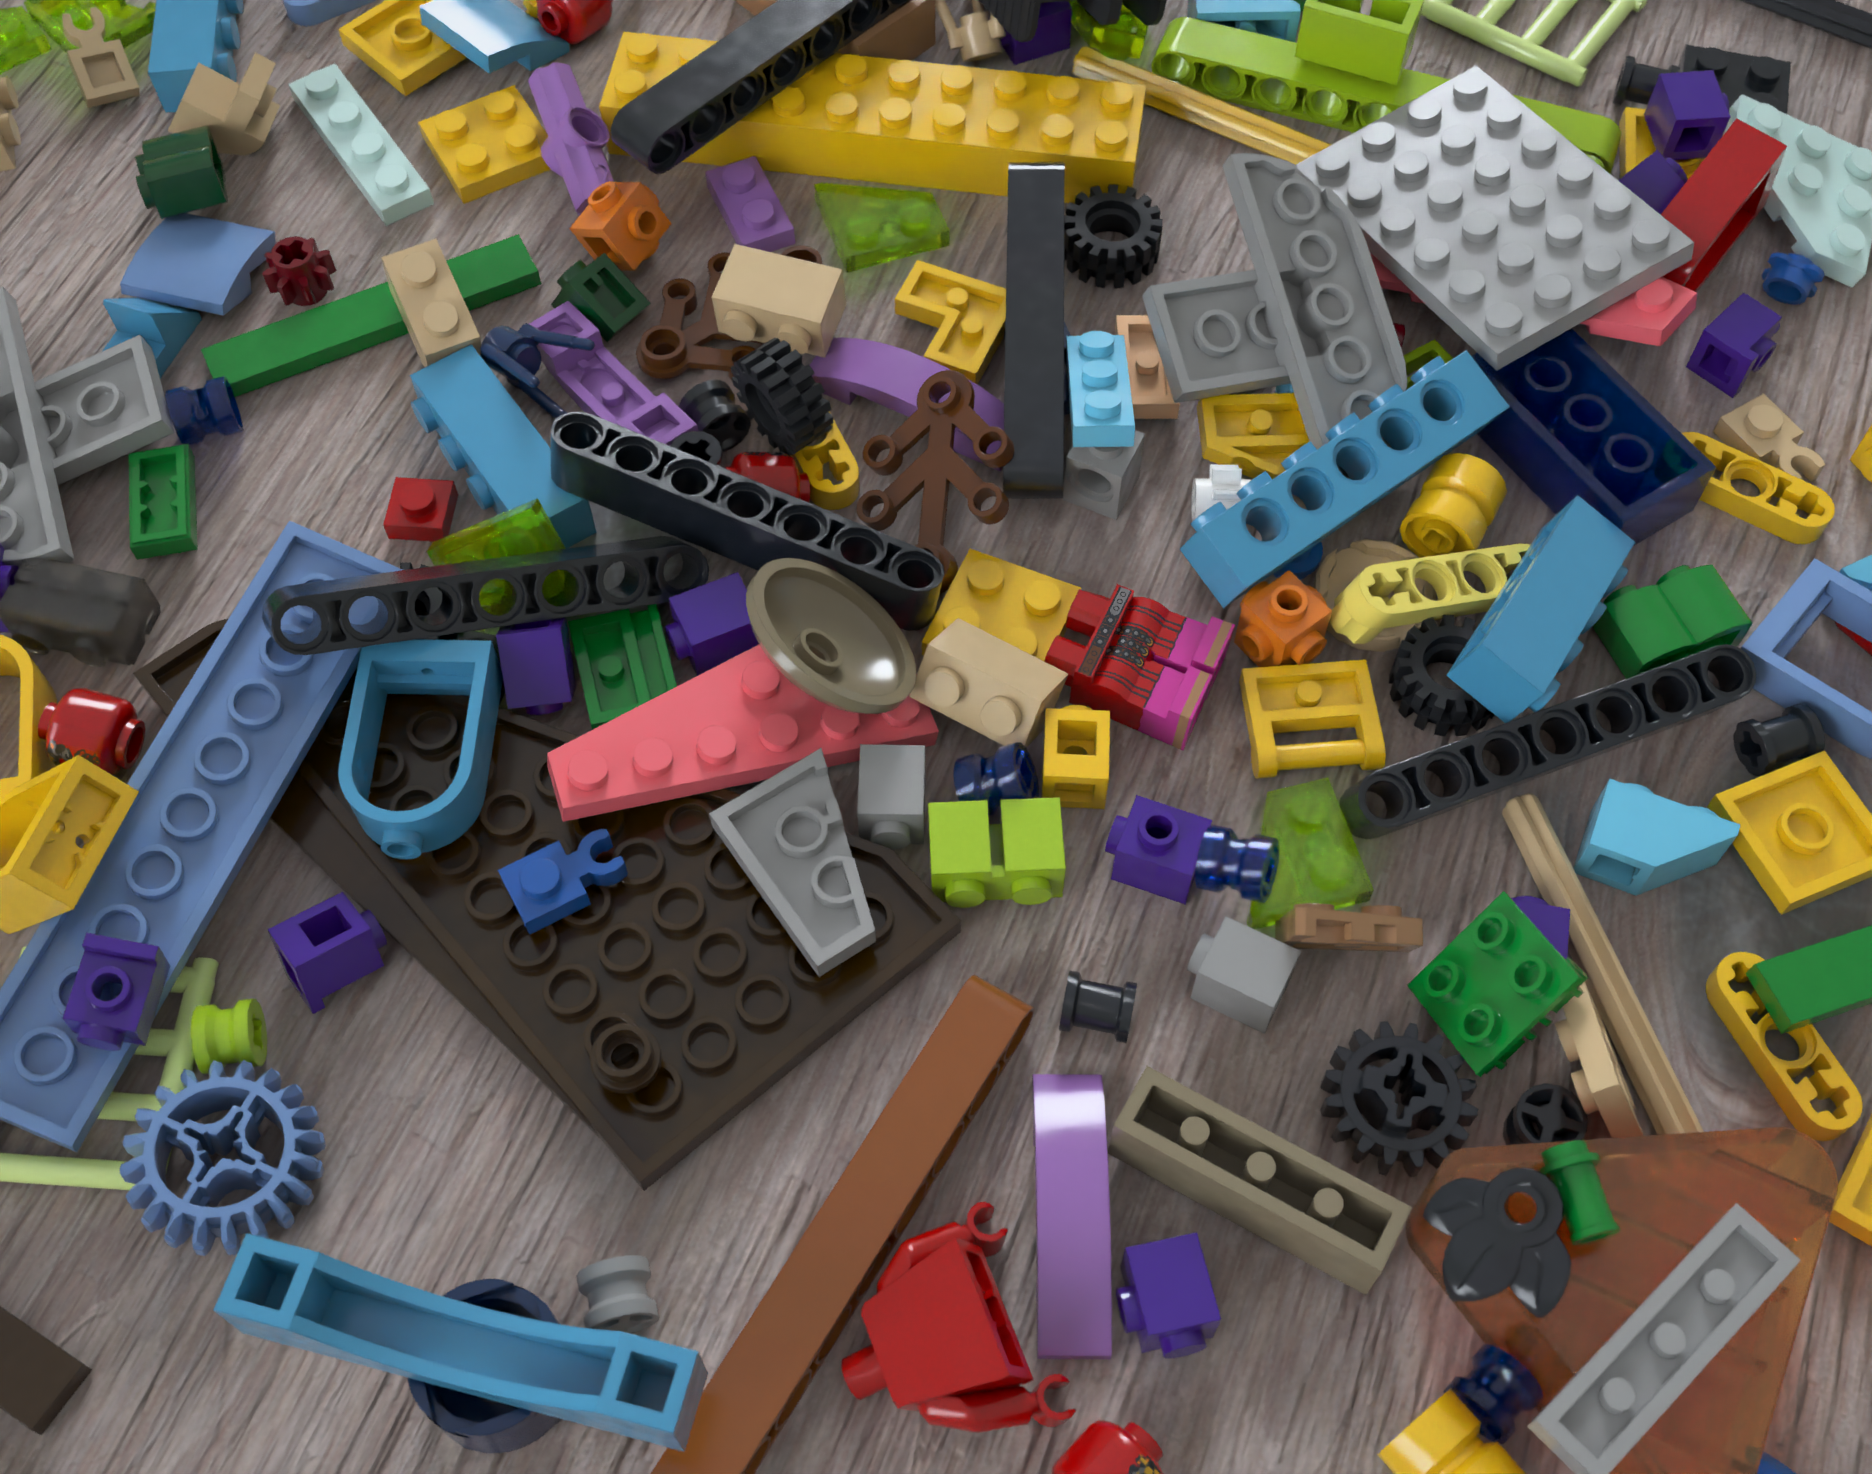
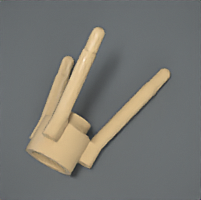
M935 0V8L946 29L950 50L960 48L963 62L983 60L1003 53L1000 38L1006 36L1004 26L998 22L997 18L990 15V11L984 10L982 3L978 0H972L974 13L960 17L961 28H958L946 1Z

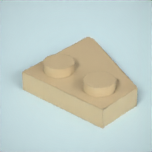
M1584 982L1580 986L1584 993L1579 998L1574 996L1563 1006L1567 1019L1555 1022L1559 1039L1569 1062L1580 1060L1583 1068L1571 1073L1577 1095L1586 1114L1596 1111L1600 1112L1631 1178L1659 1170L1652 1149L1634 1112L1636 1107L1610 1038Z

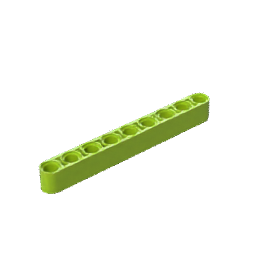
M1179 17L1173 19L1168 24L1151 64L1153 73L1220 100L1352 133L1450 80L1408 69H1403L1397 85L1372 80L1365 76L1294 57L1297 46L1295 42L1191 17ZM1513 95L1608 173L1612 174L1621 140L1620 128L1612 119Z

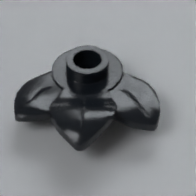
M1512 1168L1501 1172L1491 1182L1465 1177L1452 1180L1441 1186L1432 1196L1423 1212V1217L1440 1232L1452 1236L1445 1249L1442 1264L1444 1285L1447 1295L1452 1301L1472 1302L1483 1300L1501 1293L1509 1286L1524 1307L1537 1318L1545 1317L1557 1306L1570 1280L1572 1261L1565 1244L1557 1233L1564 1217L1563 1198L1558 1187L1548 1176L1530 1168ZM1517 1192L1529 1194L1536 1203V1215L1528 1223L1516 1221L1509 1213V1199Z

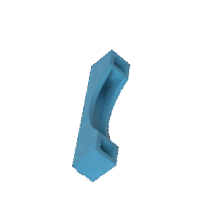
M246 1233L214 1308L217 1314L243 1334L685 1452L708 1375L699 1352L622 1331L596 1330L560 1325L482 1308L396 1282L317 1251Z

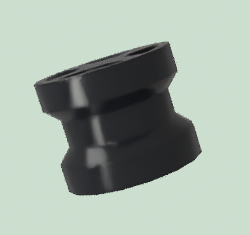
M715 379L697 384L684 395L679 404V408L697 424L698 431L711 434L719 441L722 453L742 442L751 426L750 418L740 405L735 404V394L725 381Z
M1548 1083L1535 1085L1521 1095L1516 1106L1509 1112L1503 1124V1138L1507 1149L1516 1160L1528 1167L1541 1169L1545 1166L1541 1157L1543 1151L1562 1143L1583 1139L1587 1132L1588 1116L1580 1100L1573 1092L1560 1085ZM1536 1122L1537 1127L1541 1130L1539 1137L1530 1123Z

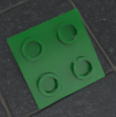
M1503 891L1407 986L1475 1074L1481 1077L1484 1073L1488 1074L1494 1067L1503 1070L1508 1065L1506 1060L1525 1043V1040L1522 1038L1523 1036L1530 1041L1537 1038L1538 1035L1533 1027L1538 1022L1548 1027L1553 1022L1548 1013L1551 1010L1557 1013L1574 996L1579 998L1584 993L1580 986L1588 979V976L1571 959H1565L1511 897Z

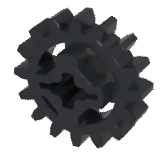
M1382 1021L1374 1034V1040L1363 1030L1358 1029L1354 1031L1348 1043L1350 1050L1341 1046L1336 1048L1329 1062L1335 1070H1326L1320 1084L1322 1090L1333 1095L1325 1098L1320 1111L1323 1117L1339 1118L1340 1120L1331 1136L1335 1143L1351 1138L1357 1144L1352 1156L1354 1162L1360 1163L1370 1153L1378 1157L1379 1174L1386 1176L1394 1162L1399 1161L1403 1163V1167L1409 1177H1416L1423 1167L1424 1157L1433 1167L1439 1169L1450 1157L1448 1148L1455 1151L1461 1149L1470 1136L1463 1127L1471 1126L1478 1115V1108L1463 1101L1471 1097L1477 1085L1476 1081L1472 1079H1458L1456 1073L1465 1061L1461 1054L1445 1059L1439 1053L1444 1037L1437 1034L1427 1044L1418 1040L1417 1024L1409 1023L1402 1036H1394L1388 1021ZM1390 1059L1389 1063L1380 1068L1368 1065L1377 1060ZM1397 1079L1400 1080L1398 1093H1401V1104L1405 1106L1399 1118L1396 1117L1398 1104L1395 1103V1092L1392 1091ZM1432 1125L1437 1126L1434 1131L1425 1136L1407 1139V1133L1416 1128L1429 1131Z

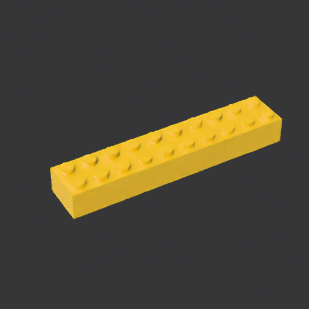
M623 31L599 105L601 118L609 129L610 137L606 143L608 154L630 156L613 143L611 138V125L618 111L631 100L718 41ZM835 53L682 162L724 166L755 156L764 171L1007 197L1009 162H1065L1064 203L1071 202L1075 204V196L1080 192L1085 193L1090 198L1091 187L1099 185L1102 193H1108L1109 184L1118 185V193L1125 194L1127 187H1134L1146 85Z

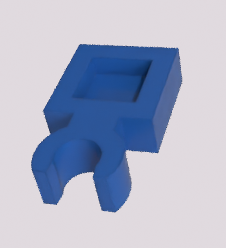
M607 829L596 830L586 835L580 842L578 850L569 855H566L558 840L498 870L502 882L529 934L590 905L591 903L585 890L586 887L592 884L611 886L622 881L627 876L628 871L622 856L614 858L607 863L595 862V858L600 853L613 848Z

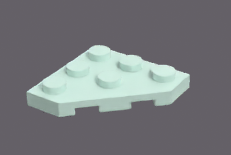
M1741 94L1729 110L1731 117L1724 134L1737 118L1787 145L1766 205L1763 208L1773 222L1783 219L1797 240L1791 247L1795 254L1810 259L1814 265L1824 271L1825 276L1853 288L1866 275L1872 243V151L1863 147H1857L1827 133L1818 126L1804 123L1778 111L1772 105L1760 103Z

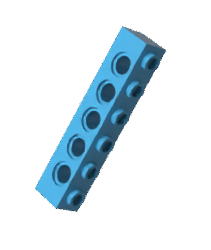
M1467 350L1447 363L1440 356L1434 358L1410 377L1414 383L1413 386L1403 392L1400 386L1395 384L1368 405L1373 413L1362 420L1358 418L1355 412L1348 415L1325 434L1329 440L1328 443L1316 449L1312 442H1308L1281 463L1286 471L1274 479L1269 476L1267 471L1261 473L1236 493L1241 501L1229 509H1226L1222 502H1218L1191 522V526L1196 533L1180 550L1223 608L1430 467L1441 457L1475 436L1510 407ZM1382 438L1390 444L1391 448L1384 443ZM1337 466L1343 468L1347 472L1349 478L1345 477L1339 471ZM1292 494L1303 501L1306 509L1301 508L1294 501ZM1246 524L1258 530L1262 541L1254 538L1249 533Z

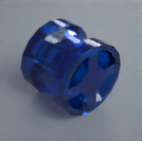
M1483 1344L1472 1357L1473 1369L1467 1376H1456L1445 1388L1444 1393L1452 1389L1481 1422L1479 1434L1493 1442L1498 1441L1500 1444H1504L1516 1431L1514 1419L1521 1411H1532L1544 1397L1543 1390L1527 1368L1513 1356L1492 1344Z

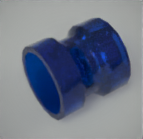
M226 376L207 380L202 388L194 390L186 386L166 390L165 396L169 414L182 444L192 445L203 442L206 435L216 432L224 436L243 432L240 410Z
M1021 742L1001 746L994 755L988 758L980 753H975L957 758L954 763L953 776L958 800H987L988 816L996 813L1001 800L1039 797L1036 768L1030 753Z
M1211 824L1203 835L1199 847L1195 869L1196 887L1220 893L1230 886L1232 890L1238 891L1243 899L1265 903L1272 891L1277 874L1280 855L1279 839L1255 834L1250 839L1241 838L1239 840L1233 829Z

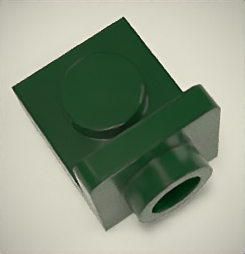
M603 253L588 266L582 260L577 261L561 275L557 283L562 290L551 306L555 309L569 301L600 331V335L608 342L639 317L651 303L614 262Z

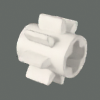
M1210 464L1209 479L1194 478L1191 500L1192 521L1218 502H1222L1224 507L1229 509L1241 501L1236 493L1253 479H1241L1242 469L1238 465Z

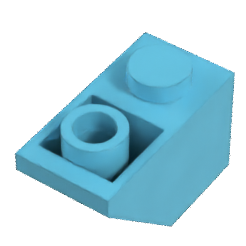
M1609 778L1591 809L1573 869L1578 875L1637 896L1716 865L1738 836L1740 824L1723 819L1707 808L1687 806L1658 796L1642 785L1622 783Z

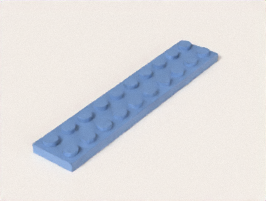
M289 520L129 779L127 785L136 789L139 793L75 908L41 922L0 989V1120L78 1152L139 1046L138 1044L123 1042L121 1050L110 1051L84 1045L76 1040L78 1033H74L62 1019L84 953L82 944L86 932L160 947L170 968L155 1013L156 1017L356 670L361 647L311 655H294L283 650L266 630L262 620L263 605L268 596L276 589L288 585L401 571L402 569ZM365 596L357 599L349 610L348 618L350 623L363 625L375 618L379 604L377 598ZM300 605L290 608L281 619V630L287 634L304 632L313 620L312 608ZM110 982L105 983L100 1000L109 1001L115 999L121 993L123 985Z

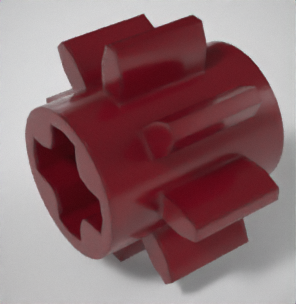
M288 237L277 242L271 252L265 253L264 256L270 268L262 272L270 293L280 292L285 305L289 306L293 303L298 306H310L321 301L326 296L327 291L334 290L330 275L337 271L329 250L319 251L314 238L307 240L302 237Z

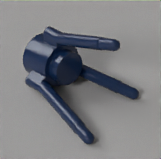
M528 323L523 324L518 331L503 325L493 328L485 336L481 346V357L488 367L505 376L508 383L521 389L553 418L557 419L559 416L566 414L567 412L538 388L540 381L534 375L541 365V353L537 345L541 343L591 351L595 347L594 341L572 335L542 331Z

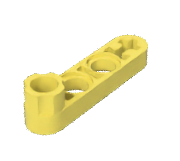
M1518 543L1371 565L1366 567L1334 599L1335 604L1332 609L1330 624L1336 633L1347 636L1354 644H1365L1372 641L1384 628L1420 623L1431 617L1434 620L1442 619L1443 615H1454V617L1488 612L1508 581L1506 575L1512 569L1513 571L1515 570L1530 544ZM1464 571H1470L1478 576L1485 586L1486 593L1473 589L1466 581ZM1415 578H1421L1433 586L1438 597L1437 601L1430 600L1419 592L1415 584ZM1394 591V595L1389 599L1388 595Z

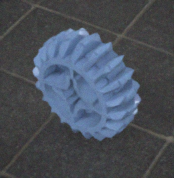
M213 1060L208 1070L210 1079L198 1082L196 1075L191 1070L184 1069L181 1074V1082L184 1089L177 1094H174L170 1088L157 1086L155 1096L162 1107L159 1111L149 1108H137L135 1119L138 1125L146 1132L124 1136L123 1146L126 1152L135 1158L121 1164L120 1174L125 1182L135 1184L126 1194V1199L131 1208H146L141 1222L149 1232L160 1230L166 1226L164 1239L169 1246L177 1248L193 1233L192 1247L197 1255H207L212 1249L216 1237H221L224 1249L228 1255H236L241 1246L239 1237L241 1234L251 1232L252 1235L269 1239L264 1224L272 1219L281 1227L291 1228L295 1220L286 1204L289 1201L298 1205H309L314 1198L312 1190L302 1181L315 1180L323 1176L324 1167L322 1161L312 1155L325 1149L326 1145L323 1133L311 1130L319 1121L315 1107H300L304 1095L302 1089L297 1084L289 1085L280 1090L281 1076L273 1068L266 1071L255 1082L253 1065L245 1060L237 1067L233 1077H227L222 1063ZM230 1110L223 1119L215 1123L201 1124L196 1122L209 1114ZM264 1117L272 1121L284 1134V1150L277 1169L268 1165L264 1155L254 1150L261 1136L258 1127ZM173 1146L181 1149L186 1159L194 1163L187 1177L190 1187L182 1199L174 1195L167 1188L166 1164ZM235 1147L240 1160L232 1161L222 1158L214 1167L209 1154L214 1155V1153L226 1156ZM247 1189L256 1192L241 1202L217 1207L223 1197L234 1190Z

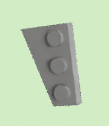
M822 748L709 813L712 827L818 977L876 942L875 927L857 866L851 854L843 826V819L831 786Z

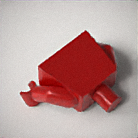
M979 1202L972 1206L967 1214L965 1225L960 1226L957 1222H950L901 1243L877 1282L876 1295L866 1301L861 1308V1315L872 1344L842 1358L841 1361L843 1377L855 1398L862 1400L888 1387L892 1401L898 1409L917 1411L930 1425L974 1433L1027 1425L1032 1417L1041 1425L1057 1427L1074 1415L1076 1409L1055 1412L1046 1405L1044 1400L1046 1389L1055 1390L1063 1388L1070 1383L1062 1374H1052L1045 1377L1031 1392H1028L1025 1387L1020 1386L1034 1379L985 1258L993 1256L1001 1250L1008 1229H1000L994 1234H984L975 1227L992 1218L995 1208L990 1203Z

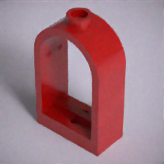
M1736 118L1661 213V216L1694 241L1692 260L1662 277L1698 292L1766 205L1787 145Z

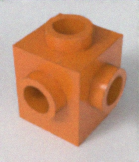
M609 181L598 186L588 198L589 205L569 229L594 260L605 253L620 270L635 271L642 261L648 259L656 252L659 247L660 238L672 223L660 209L659 200L654 192L641 182Z
M1290 570L1270 584L1267 581L1256 584L1243 597L1240 603L1241 613L1234 643L1258 667L1309 664L1325 648L1327 644L1325 634L1332 610L1327 606L1325 599L1318 590L1312 586L1305 585Z

